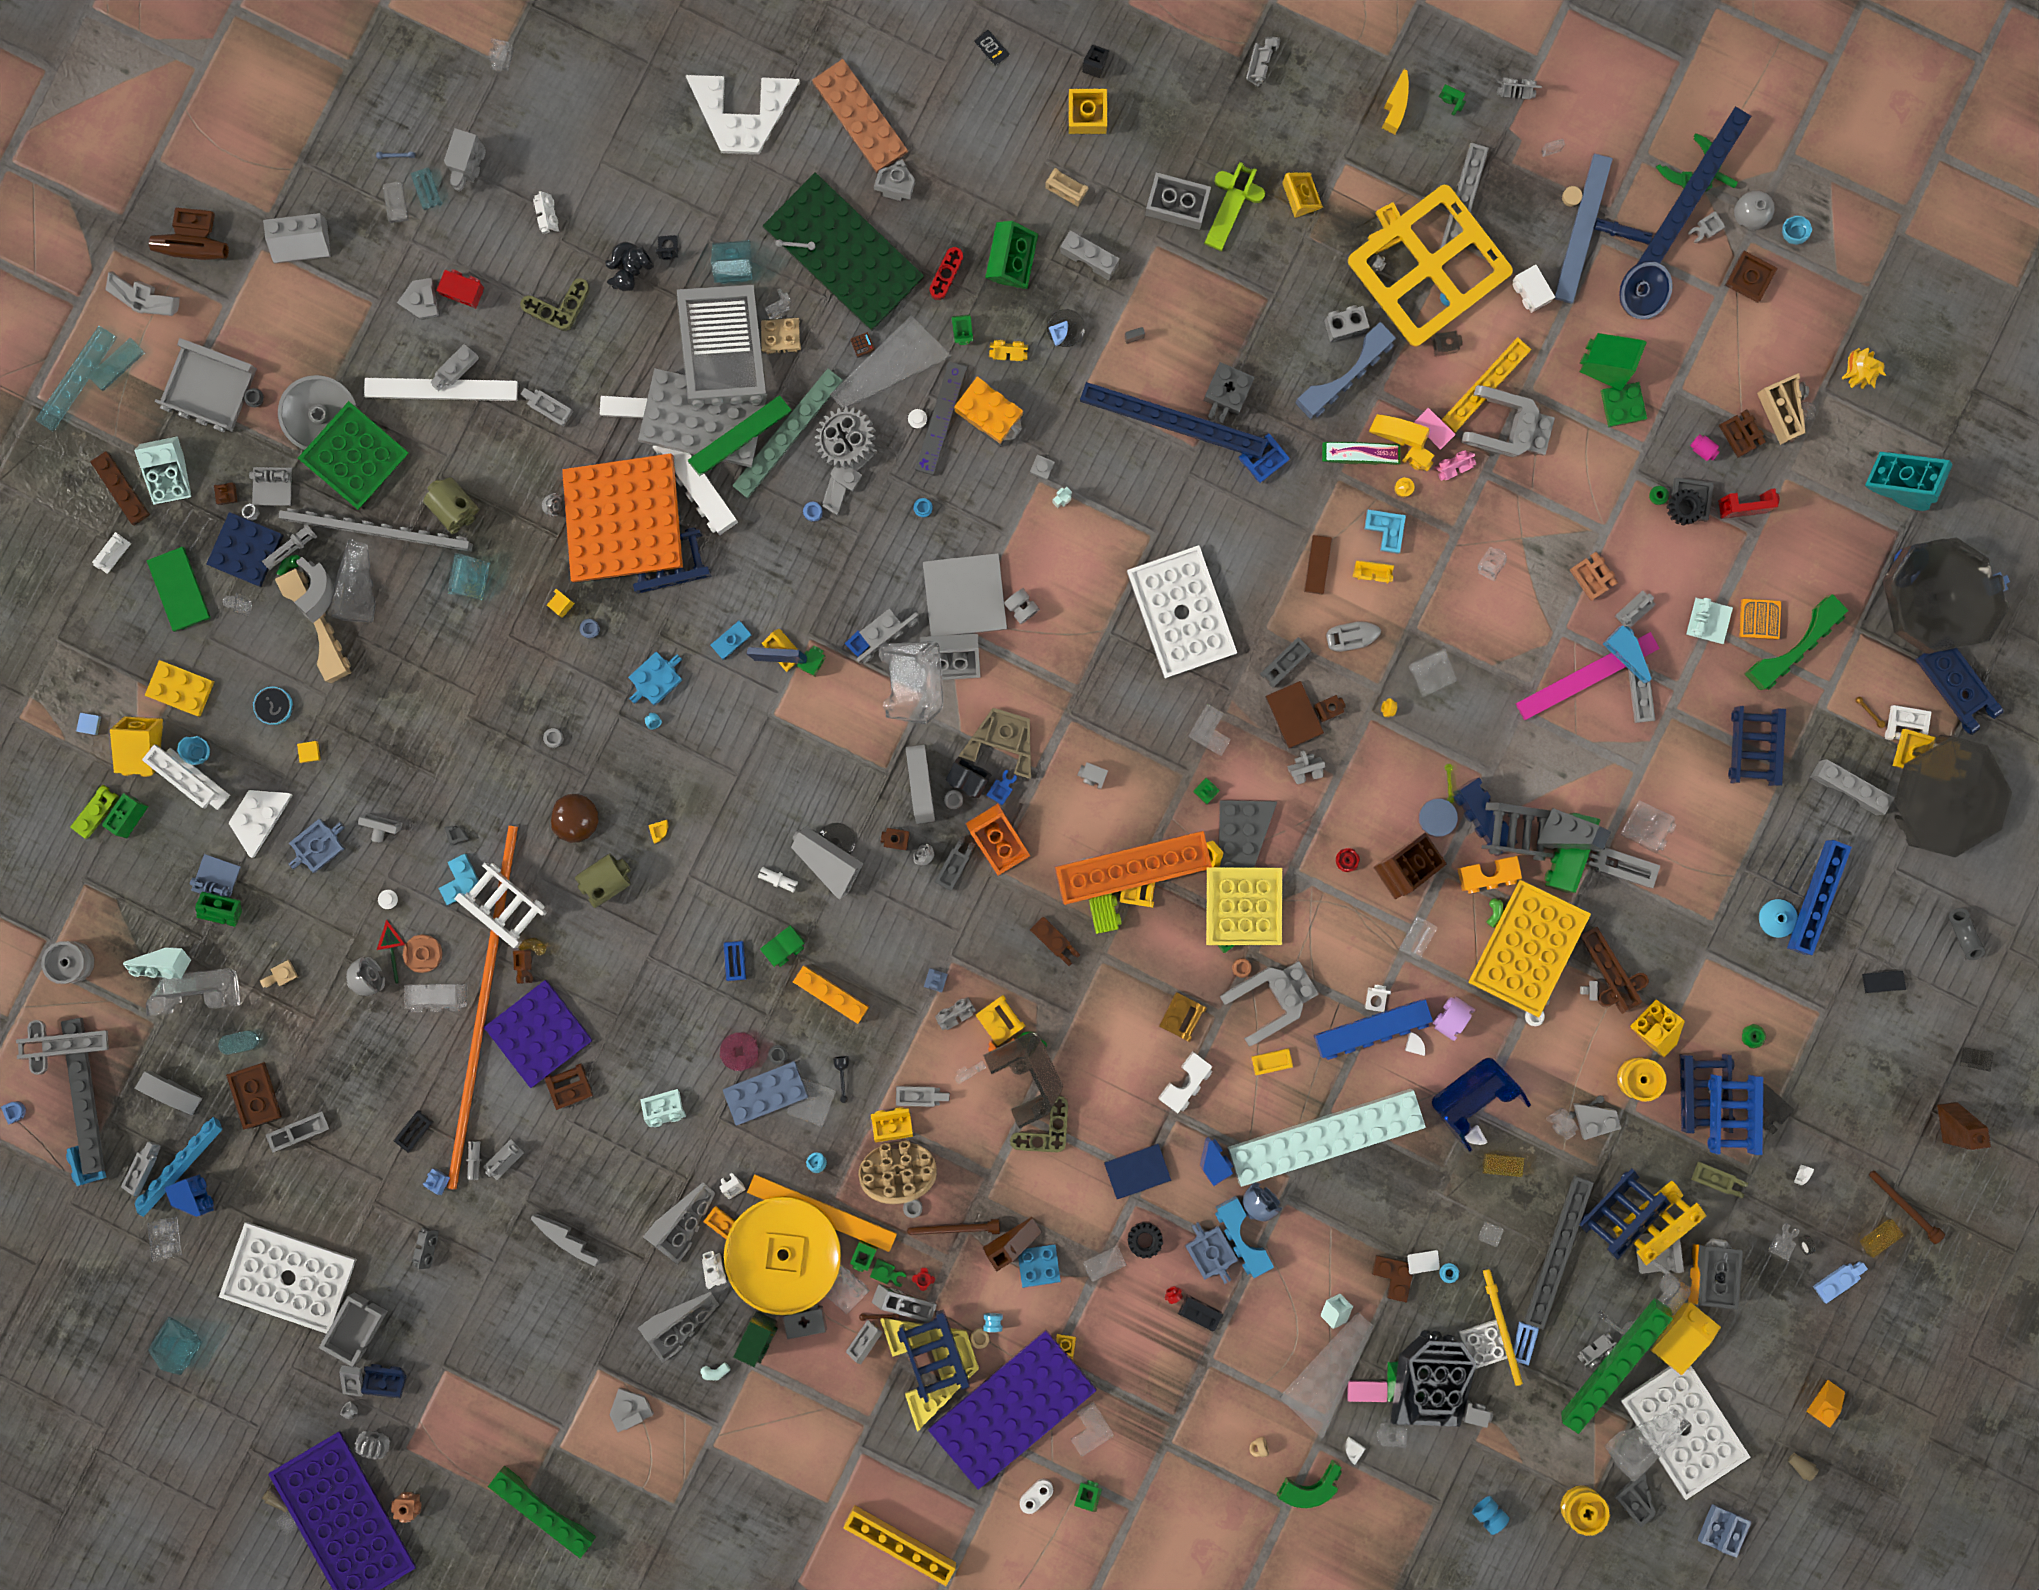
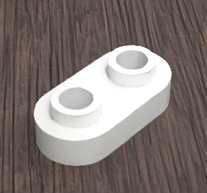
M1047 1479L1036 1481L1020 1498L1021 1510L1027 1514L1035 1513L1052 1496V1483ZM1045 1487L1047 1492L1041 1493L1040 1489ZM1028 1501H1031L1033 1503V1506L1028 1507L1026 1506V1503Z

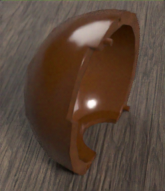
M567 794L556 801L551 816V828L553 833L561 840L569 843H580L588 839L596 830L598 811L594 803L587 797L580 794Z

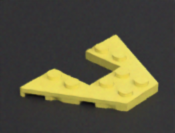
M888 1318L880 1319L893 1357L907 1352L904 1342L900 1343L897 1331H900L899 1326L904 1324L905 1329L909 1330L923 1324ZM935 1328L910 1337L909 1341L912 1349L941 1339L940 1337L943 1334L941 1329L937 1330ZM951 1328L969 1379L979 1367L967 1330ZM947 1347L932 1350L935 1362L947 1358V1355H949ZM950 1365L938 1369L941 1380L950 1378L956 1373L954 1366L950 1367ZM954 1384L929 1393V1402L926 1403L924 1398L920 1399L917 1389L905 1392L917 1431L936 1414L961 1385Z

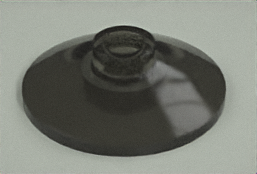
M1062 309L1050 317L1047 324V333L1054 343L1049 327L1067 321L1069 332L1064 341L1058 346L1071 347L1079 343L1083 338L1085 324L1077 312L1070 309Z
M831 823L826 825L819 833V835L831 843L834 838H838L839 844L836 846L848 854H852L856 841L854 833L848 826L841 823Z

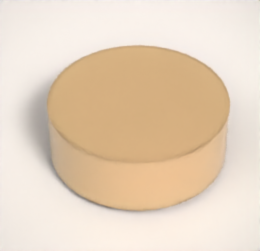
M1575 186L1568 187L1562 194V201L1569 207L1578 205L1582 199L1581 190Z
M977 1328L971 1333L970 1341L975 1348L982 1349L989 1344L990 1336L988 1332L983 1331V1328Z

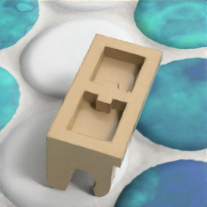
M1054 168L1046 181V189L1077 207L1089 189L1088 186L1082 185L1059 172L1057 168Z

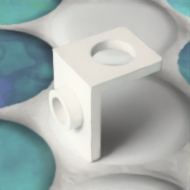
M1375 985L1374 988L1368 987L1365 1009L1384 1012L1387 994H1391V991H1387L1386 986ZM1376 995L1382 1001L1378 1007L1372 1006L1370 1002L1371 998Z

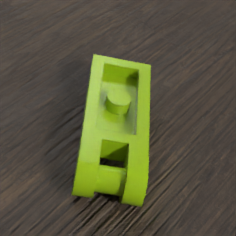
M100 786L95 796L70 828L84 839H88L120 797L116 793H111L107 786ZM104 797L107 799L106 803L101 801Z

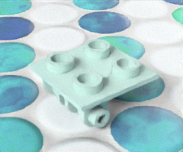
M1695 598L1686 635L1724 644L1733 607L1711 602V599Z

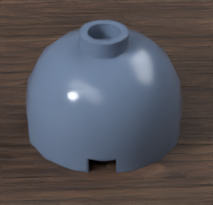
M1255 1182L1246 1190L1243 1196L1245 1213L1252 1220L1269 1221L1282 1210V1207H1278L1280 1201L1267 1187L1263 1190L1259 1187L1261 1184Z

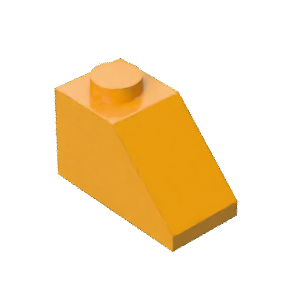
M1827 1380L1806 1412L1830 1428L1841 1413L1845 1391Z

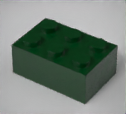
M756 1311L746 1328L733 1358L752 1367H755L757 1362L761 1364L778 1330V1327L775 1326L777 1321Z

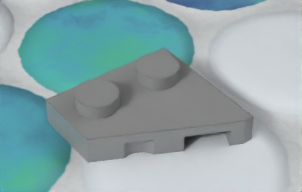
M1573 1103L1584 1140L1621 1129L1615 1109Z

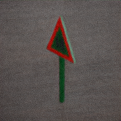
M386 919L377 950L390 949L394 980L398 984L399 980L393 947L404 946L405 943Z

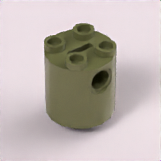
M452 477L444 480H435L428 486L427 490L429 492L424 497L423 502L452 535L457 533L463 525L469 526L475 521L474 515L480 509Z
M609 853L577 874L575 879L579 884L578 888L583 895L587 894L590 897L588 899L589 902L596 908L631 885L630 879L627 876L631 869L623 858L616 860Z

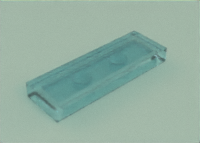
M129 338L88 377L100 390L104 391L145 352L132 338Z

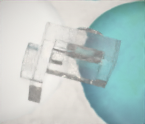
M781 288L777 289L781 300L765 307L769 319H778L784 315V312L790 310L788 305L791 303L787 292L782 293Z

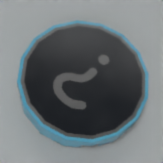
M266 687L255 696L253 702L254 713L263 723L270 725L281 724L292 713L293 701L284 689Z

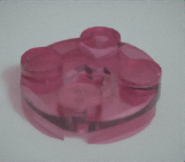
M747 1033L731 1034L721 1044L720 1058L729 1069L744 1071L756 1063L759 1056L758 1044ZM743 1047V1053L745 1054L737 1057L735 1055V1048Z

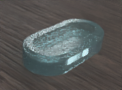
M243 1031L223 1036L219 1041L218 1047L224 1054H234L254 1049L258 1045L259 1038L253 1031Z

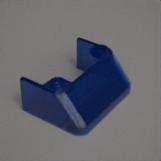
M1492 1058L1481 1060L1432 1099V1106L1469 1152L1472 1151V1148L1465 1138L1471 1130V1125L1467 1121L1468 1118L1496 1097L1505 1103L1518 1097L1528 1108L1531 1104L1522 1088Z

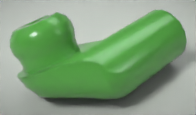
M1493 898L1489 903L1490 907L1493 908V914L1486 922L1492 928L1497 925L1504 912L1502 901Z

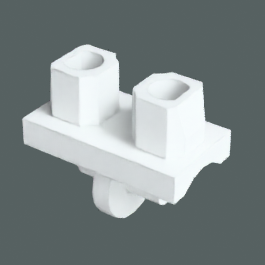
M714 1251L704 1253L702 1255V1264L706 1287L710 1289L714 1285L726 1283L721 1254L715 1255Z

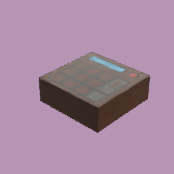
M868 332L850 339L857 358L875 351Z

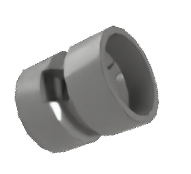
M1024 588L1014 593L1004 602L1010 612H1015L1014 617L1020 625L1040 610L1034 601H1029L1030 596Z

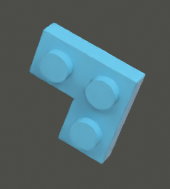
M1367 510L1364 530L1383 532L1380 551L1399 554L1406 515Z
M467 854L447 862L456 880L439 887L446 905L456 902L454 898L459 893H469L479 881Z

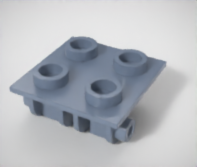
M204 854L196 878H192L190 881V885H192L191 891L200 894L201 892L230 898L241 866Z

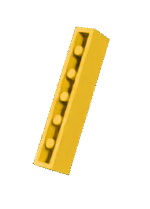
M854 1505L845 1521L843 1528L947 1586L956 1569L955 1561Z

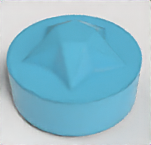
M815 1152L807 1158L806 1165L813 1173H819L825 1169L827 1160L821 1153Z

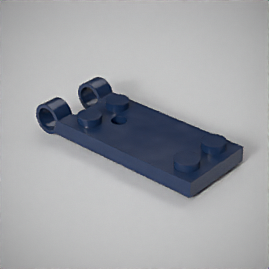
M1949 636L1915 659L1962 722L1963 729L1969 735H1973L1980 730V725L1972 717V714L1985 706L1987 714L1993 719L2003 713L2001 705L1994 699ZM1964 691L1968 693L1967 698H1964L1962 696V693Z

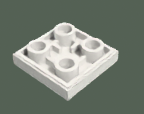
M1496 1319L1459 1331L1463 1344L1477 1363L1476 1369L1507 1359Z

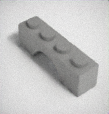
M1827 759L1819 761L1810 778L1826 787L1847 794L1855 799L1861 807L1875 815H1885L1894 800V797Z

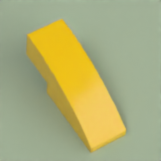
M1406 69L1401 73L1384 106V109L1390 111L1382 128L1394 135L1400 126L1407 106L1409 80Z
M1377 414L1369 433L1403 446L1407 444L1422 450L1429 436V428L1407 420Z

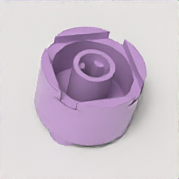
M1456 996L1454 998L1450 997L1443 1006L1446 1010L1443 1014H1438L1432 1023L1435 1025L1434 1029L1452 1041L1457 1039L1454 1035L1461 1033L1471 1019L1472 1015L1470 1012H1475L1473 1007Z

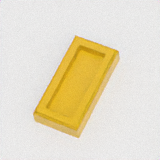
M1289 1048L1251 1056L1255 1075L1293 1067Z

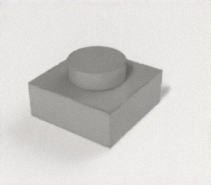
M1037 454L1030 473L1048 480L1055 462Z

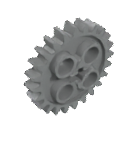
M845 407L844 412L838 408L837 414L830 411L831 417L829 418L825 415L826 422H819L823 426L822 429H816L820 433V435L815 436V439L819 441L815 446L820 448L817 452L822 455L821 458L827 461L829 465L834 463L836 468H839L840 464L844 469H846L847 464L853 468L854 462L860 465L859 459L866 460L865 453L871 454L869 447L875 446L871 442V440L876 439L872 434L876 432L871 427L873 423L866 414L864 415L861 410L857 412L854 407L851 411L848 407ZM850 422H853L852 426L847 428V425ZM838 424H840L842 431L846 434V439L852 446L853 451L850 450L849 445L845 442V437L839 430ZM836 432V435L830 438L831 434ZM857 438H861L857 444H854ZM842 447H844L843 452H842V453H838L839 449H841Z

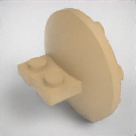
M906 1140L881 1144L880 1147L871 1151L864 1158L859 1168V1181L863 1191L872 1199L887 1204L906 1203L921 1197L932 1187L937 1175L936 1162L932 1154L924 1147ZM899 1144V1149H891V1145Z

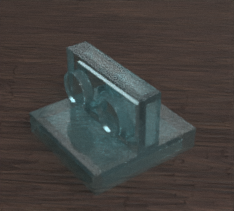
M455 554L447 590L448 594L483 600L490 563L462 554Z

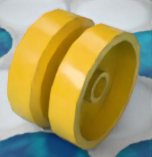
M1641 1057L1625 1061L1617 1074V1081L1621 1091L1626 1096L1643 1102L1658 1098L1665 1090L1667 1083L1663 1068L1657 1062Z
M1575 1486L1565 1493L1560 1504L1561 1514L1577 1533L1585 1536L1596 1535L1607 1526L1610 1517L1609 1507L1596 1491L1587 1486Z

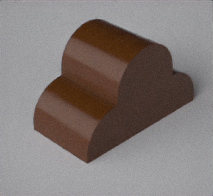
M1425 832L1379 862L1373 868L1393 898L1398 899L1417 889L1447 865V863Z

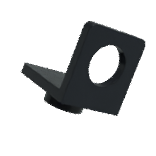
M676 235L658 237L656 253L659 259L671 260L678 257ZM667 240L673 243L671 248H663L662 245Z

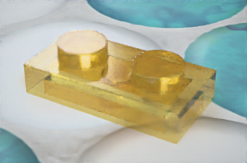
M1484 1153L1482 1173L1523 1177L1524 1158Z
M1889 1219L1859 1242L1869 1256L1874 1258L1904 1235L1896 1223Z

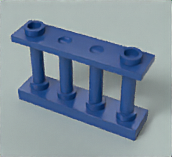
M1711 1074V1079L1708 1081V1088L1710 1090V1137L1707 1141L1710 1152L1721 1154V1147L1746 1148L1747 1153L1762 1155L1763 1077L1748 1075L1746 1082L1722 1081V1076ZM1721 1089H1747L1748 1099L1746 1101H1721ZM1721 1108L1747 1109L1748 1119L1721 1120ZM1721 1128H1746L1748 1130V1138L1746 1140H1721Z

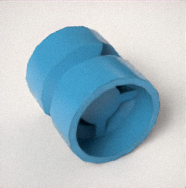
M1487 1496L1474 1507L1472 1514L1479 1522H1484L1483 1526L1491 1535H1494L1508 1524L1510 1518L1502 1509H1498L1499 1505L1491 1496Z

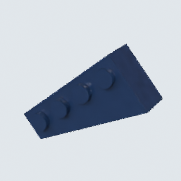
M1478 777L1453 791L1455 795L1453 798L1457 805H1462L1466 811L1464 815L1467 820L1473 822L1476 826L1475 832L1480 838H1484L1487 843L1486 845H1492L1495 815H1493V811L1486 810V802L1491 801V796L1487 790L1485 791L1480 787L1482 781ZM1504 820L1502 821L1500 846L1507 847L1509 826Z

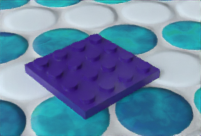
M544 980L484 1027L530 1088L534 1087L593 1041L547 980Z

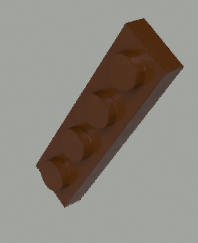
M105 451L90 461L132 525H136L150 515L109 452Z

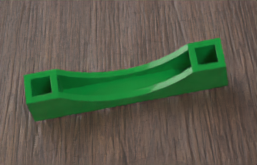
M1833 594L1826 596L1812 609L1809 627L1804 637L1793 649L1780 657L1757 661L1745 675L1759 690L1771 689L1777 683L1776 679L1780 675L1781 677L1786 675L1791 670L1789 667L1793 663L1797 664L1804 658L1803 653L1806 650H1812L1818 644L1817 640L1821 636L1823 638L1832 631L1830 628L1834 624L1838 625L1846 618L1844 614L1849 610Z
M505 1465L488 1485V1488L581 1559L595 1540L596 1536L582 1525L559 1514L539 1499L522 1479Z

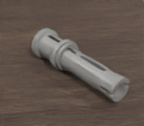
M307 524L298 533L292 534L289 541L262 560L269 570L296 549L304 548V544L312 538H317Z

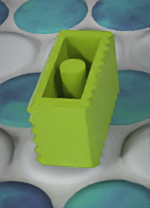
M1106 894L1090 898L1089 904L1096 934L1119 929L1118 925L1122 923L1120 914L1115 913L1114 906H1118L1116 895Z

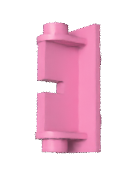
M1466 450L1461 451L1452 459L1440 461L1439 465L1435 466L1434 469L1441 472L1438 474L1441 481H1447L1458 475L1456 468L1459 469L1460 473L1472 469L1476 465L1475 459L1472 458L1475 454Z

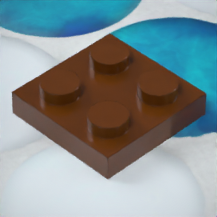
M1743 251L1725 286L1759 303L1778 268Z

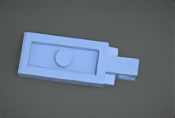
M1860 1261L1853 1266L1849 1263L1848 1265L1841 1266L1813 1287L1823 1302L1827 1304L1861 1279L1859 1275L1868 1269Z

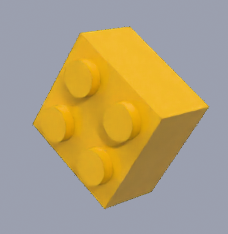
M1069 89V134H1106L1107 89Z

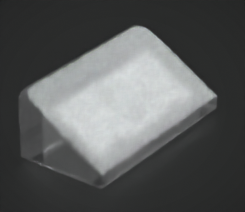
M1417 916L1399 950L1419 961L1435 934L1437 927Z
M1118 1245L1083 1262L1092 1282L1127 1265Z

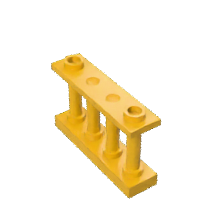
M1670 1181L1654 1196L1661 1192L1671 1203L1667 1209L1676 1204L1684 1213L1675 1220L1665 1210L1660 1216L1669 1226L1660 1232L1651 1224L1647 1230L1654 1238L1647 1244L1639 1238L1634 1242V1245L1639 1248L1636 1253L1646 1266L1706 1217L1698 1203L1690 1207L1681 1199L1683 1194L1673 1181ZM1647 1200L1639 1209L1644 1210L1649 1205V1201ZM1631 1213L1623 1221L1631 1224L1636 1219V1216ZM1618 1226L1612 1229L1617 1237L1623 1233V1230Z

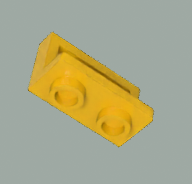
M899 1107L894 1109V1111L888 1112L880 1110L876 1111L875 1114H871L875 1143L913 1137L911 1115L908 1108Z

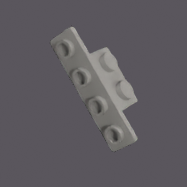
M888 609L859 633L871 648L856 659L858 663H867L873 658L872 654L877 650L881 652L888 646V641L892 638L894 640L898 639L906 627L911 628L917 624L918 613L915 612L904 622L900 623L893 612Z

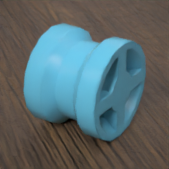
M984 1314L986 1322L983 1331L1001 1332L1003 1328L1001 1325L1003 1314Z

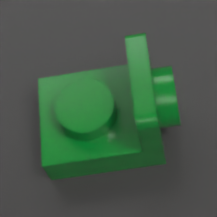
M1446 84L1439 95L1443 102L1455 104L1451 114L1455 116L1457 111H1462L1466 102L1463 100L1466 93Z

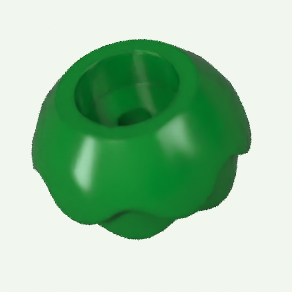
M1751 1024L1742 1031V1042L1749 1048H1759L1766 1040V1033L1759 1025Z

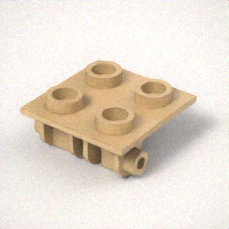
M799 318L761 320V347L763 353H777L776 350H778L779 354L780 350H783L784 353H786V350L788 352L801 350Z

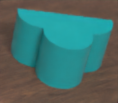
M1879 452L1865 486L1874 493L1892 498L1902 506L1914 510L1927 511L1932 503L1938 501L1953 464L1950 460Z

